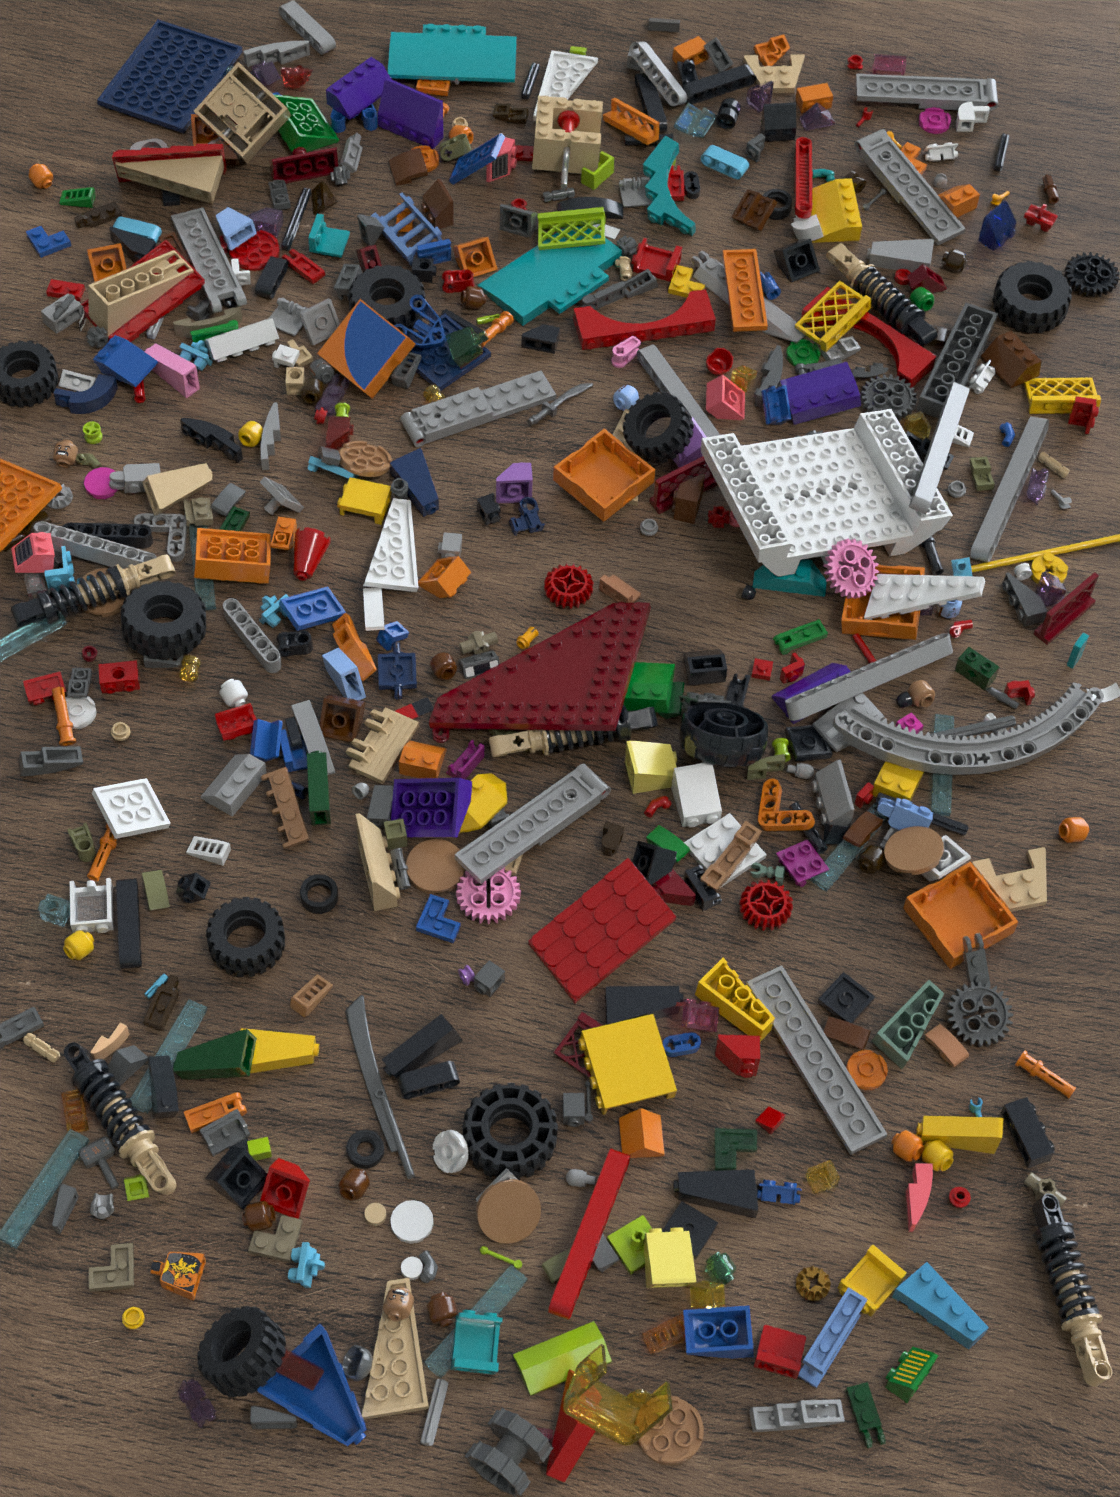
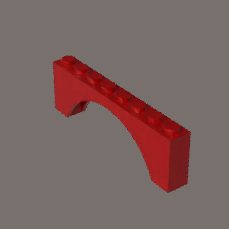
M826 287L818 296H816L808 305H806L802 310L801 318L828 291H830L831 288ZM846 299L836 300L837 305L847 304ZM827 300L824 303L825 306L835 305L834 300ZM837 309L838 315L846 314L847 309ZM835 310L825 311V316L836 315ZM816 311L813 317L823 316V311ZM867 312L852 327L875 337L889 350L895 361L899 380L905 379V384L911 383L910 388H913L934 368L936 356L932 352L924 349L918 343L910 340L904 334L896 331ZM836 320L826 321V326H834L836 324ZM824 321L814 322V327L824 326ZM804 322L812 327V322Z
M706 289L690 291L685 303L676 312L666 318L649 323H625L612 320L598 313L591 306L574 308L573 321L582 350L615 346L631 336L643 342L715 331L716 323Z

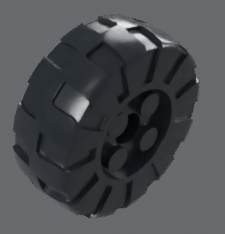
M702 702L688 707L683 714L679 733L680 746L689 756L694 759H700L704 763L722 765L723 767L749 766L763 757L767 746V722L763 716L747 707L730 703Z

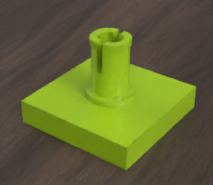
M644 1215L607 1236L608 1242L630 1275L645 1266V1233H649V1229H652Z

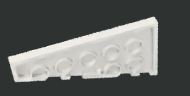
M551 51L539 96L564 97L568 100L598 63V58ZM537 104L533 115V121H536Z
M393 498L363 586L417 592L418 577L411 500Z
M877 574L876 586L872 589L864 619L872 620V618L882 617L883 619L889 617L890 614L898 612L905 614L930 608L929 605L938 603L939 605H945L947 601L956 599L963 601L982 596L985 579L984 577Z

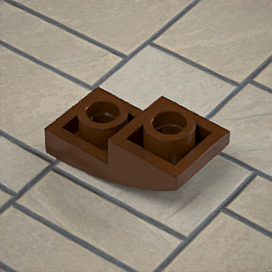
M866 811L848 829L843 839L860 848L870 840L871 834L881 827L883 819Z
M828 1017L823 1032L828 1039L842 1042L845 1046L864 1050L871 1031L840 1019Z

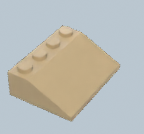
M358 813L356 814L358 846L373 909L378 911L398 907L397 899L400 898V892L398 887H394L393 882L396 881L395 872L390 870L389 865L392 864L390 853H386L385 848H388L386 836L382 837L381 829Z

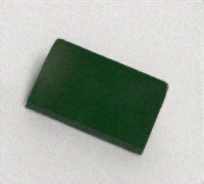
M673 682L668 713L658 712L664 719L667 720L681 715L683 698L679 697V695L684 693V682Z

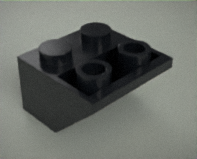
M720 649L683 652L688 685L726 682L728 669L725 655Z

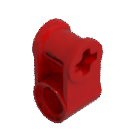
M469 269L447 270L442 273L444 281L442 289L446 293L462 292L468 286L474 287V274Z

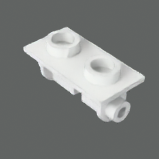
M948 142L943 145H928L923 152L925 160L929 162L940 161V155H943V160H954L958 157V151H955L958 143L952 144Z
M991 360L986 364H980L976 369L977 374H974L968 381L970 383L968 388H972L976 394L983 393L995 374V369L989 366Z

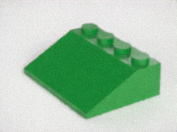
M274 95L288 108L291 114L290 118L278 131L292 152L298 147H303L307 152L339 142V138L312 98Z
M635 662L623 703L627 711L654 707L655 712L668 713L675 664Z

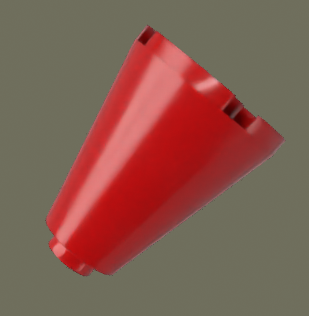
M305 527L301 531L298 528L295 531L293 573L297 579L302 581L312 577L331 543V538L328 536L327 539L324 536V532Z

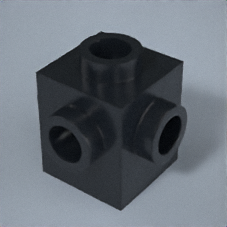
M198 873L185 875L179 879L175 894L180 896L186 903L201 901L205 899L211 882Z

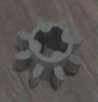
M345 166L334 167V172H330L331 181H335V185L348 184L347 179H351L350 170L346 171Z
M624 235L617 241V247L622 250V256L630 257L637 251L635 249L637 243L634 238H627Z
M92 327L87 332L86 337L89 339L87 342L92 347H103L108 342L109 337L106 335L108 332L103 327Z

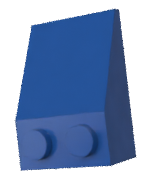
M117 335L111 338L93 358V361L103 374L116 377L117 380L137 387L158 363L156 359L127 339Z
M750 1305L683 1310L687 1355L730 1359L754 1357Z

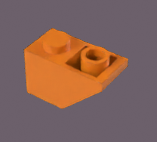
M278 516L270 548L289 550L294 547L295 531L297 530L296 519Z

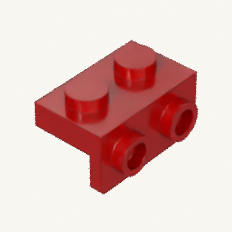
M1075 396L1068 424L1085 426V434H1089L1090 428H1094V417H1097L1099 407L1096 406L1097 399Z
M61 672L23 681L29 704L33 703L34 706L45 703L44 700L52 698V701H54L53 688L60 687L61 690V687H63L65 694H67Z
M251 703L214 715L223 741L253 733L254 720H257Z

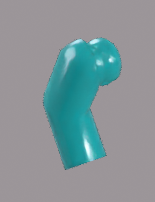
M812 170V178L826 177L827 182L835 180V173L831 170Z

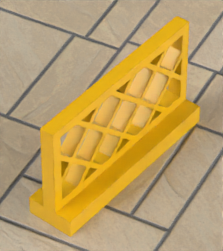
M839 281L795 324V328L821 345V349L827 352L871 309V298L867 295L863 297ZM842 288L846 291V294L836 295V291ZM848 298H856L859 301L849 304ZM846 299L847 304L837 305L836 300ZM827 300H834L835 305L825 306L824 303ZM837 309H847V313L838 315ZM835 310L836 315L825 316V311ZM816 311H823V316L813 317V314ZM836 320V324L834 326H826V321ZM824 321V326L814 327V322ZM804 322H812V327L804 328L802 324ZM825 331V335L820 339L815 335V332Z
M1034 378L1024 383L1029 401V414L1070 413L1075 396L1097 399L1096 406L1100 407L1101 397L1097 395L1092 378ZM1029 384H1035V385H1037L1038 387H1037V388H1034V387L1030 386ZM1047 384H1052L1055 387L1051 388ZM1064 384H1069V385H1071L1072 387L1069 388V387L1065 386ZM1081 384H1089V386L1086 388ZM1077 388V389H1079V390L1082 391V392H1081V393H1078V392L1074 391V389ZM1041 389H1044V390H1046V391H1048V392L1045 394V393L1041 392L1040 390H1041ZM1058 389H1061V390H1063V391H1065V392L1062 394V393H1060V392L1057 391V390H1058Z

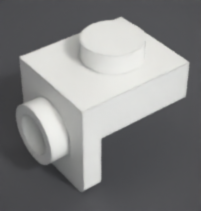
M231 259V267L239 284L250 285V271H239L238 259Z
M280 344L272 355L274 367L278 368L280 364L294 367L300 355L299 350Z

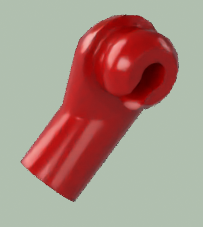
M972 620L954 622L949 631L950 635L953 638H958L963 630L972 629Z
M667 796L653 799L645 809L644 814L652 818L659 807L662 806L664 809H668L672 802Z

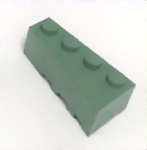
M928 980L872 1039V1042L901 1069L910 1059L944 993Z

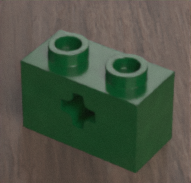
M968 647L958 658L954 671L986 691L996 679L999 666Z

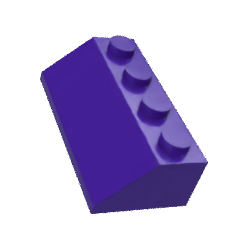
M370 57L326 89L327 104L348 119H352L382 96L385 79H391L383 64Z
M831 663L773 694L772 699L789 718L785 700L851 671L846 665ZM790 720V721H791L793 724H795V723L799 722L800 720H794V721Z

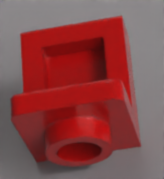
M796 652L791 654L790 665L781 669L780 680L783 684L789 681L793 682L803 676L805 663Z
M1029 680L1011 681L1006 684L1004 693L1008 697H1024L1026 706L1031 705L1032 699L1035 697V691L1031 687Z

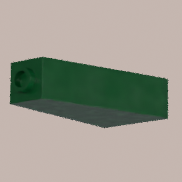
M313 751L307 753L311 826L331 824L327 754L322 751Z
M243 1029L179 1051L173 1064V1071L183 1080L249 1077L257 1038L248 1029Z

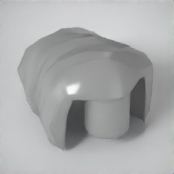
M94 1193L90 1207L91 1214L99 1219L109 1217L114 1212L113 1194L98 1195Z

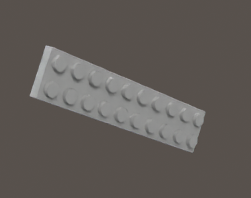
M779 966L747 981L746 985L752 990L753 996L759 999L775 1017L772 1026L773 1030L849 1154L852 1155L886 1138L887 1132L783 966Z

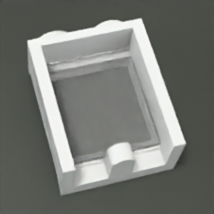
M106 878L105 886H96L95 881L90 880L87 881V887L76 888L74 881H70V925L73 933L77 930L85 933H105L109 930H114L113 885L110 878Z

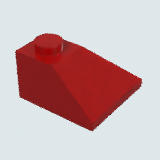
M278 1158L269 1167L260 1201H266L269 1205H273L276 1212L299 1219L310 1179L298 1165Z

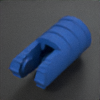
M760 272L763 292L770 300L777 298L781 293L777 283L769 272L765 274Z

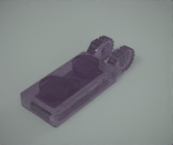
M335 374L331 383L326 388L322 399L317 403L315 412L323 407V410L327 411L326 416L332 417L335 412V405L341 402L350 380L345 377L341 387H339L337 384L340 380V375Z

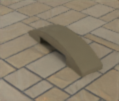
M241 308L223 310V316L192 323L190 318L173 321L175 335L191 338L190 331L226 324L231 320H236L239 324L242 321Z

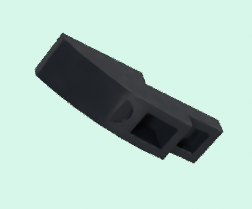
M193 418L180 419L183 434L190 436L198 445H202L206 449L213 446L216 450L222 451L229 459H233L237 463L243 459L242 448L234 442V435L231 432L203 420Z

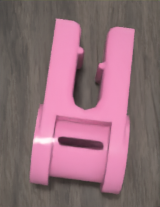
M631 336L614 346L612 350L614 355L611 360L612 365L616 368H622L637 356L638 347L641 344L640 340Z

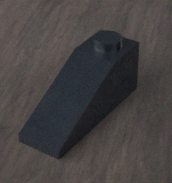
M112 226L109 228L111 240L115 244L121 243L123 252L135 263L156 247V241Z
M170 1055L149 1056L153 1119L174 1118L179 1112Z

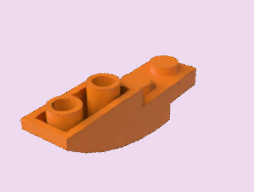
M345 613L332 624L335 631L333 636L341 651L358 667L360 678L364 681L377 669L366 644L360 640L351 617Z

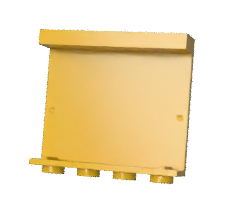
M653 1014L582 1031L578 1043L580 1050H584L586 1056L584 1064L586 1070H590L592 1076L590 1077V1084L597 1093L595 1097L598 1109L602 1110L603 1115L610 1108L665 1095L666 1099L675 1097L677 1088Z

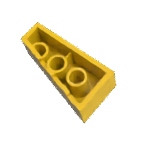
M722 958L698 982L695 996L745 1034L760 1036L761 1042L771 1031L775 1017L759 999L753 996L752 990L741 982L738 978L739 975L735 970H731L727 965L728 962Z

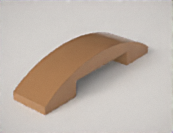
M745 821L734 835L732 842L717 861L709 866L700 878V881L717 891L743 862L762 831Z

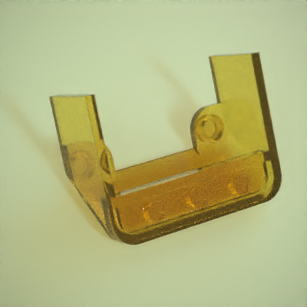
M600 1344L577 1365L563 1400L564 1412L567 1415L621 1445L634 1444L673 1411L670 1383L667 1381L652 1394L645 1390L637 1389L627 1396L598 1381L607 1373L605 1345Z

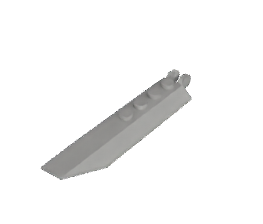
M700 251L698 254L699 258L696 256L691 258V263L698 268L693 278L701 284H705L708 290L729 305L724 265L718 260L710 258L705 251ZM764 297L768 328L762 331L763 333L795 343L806 336L795 328L797 322Z

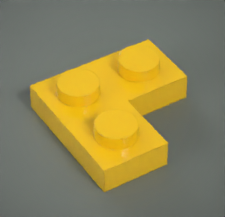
M677 265L668 288V293L687 298L690 291L704 290L705 284L690 281L693 269Z

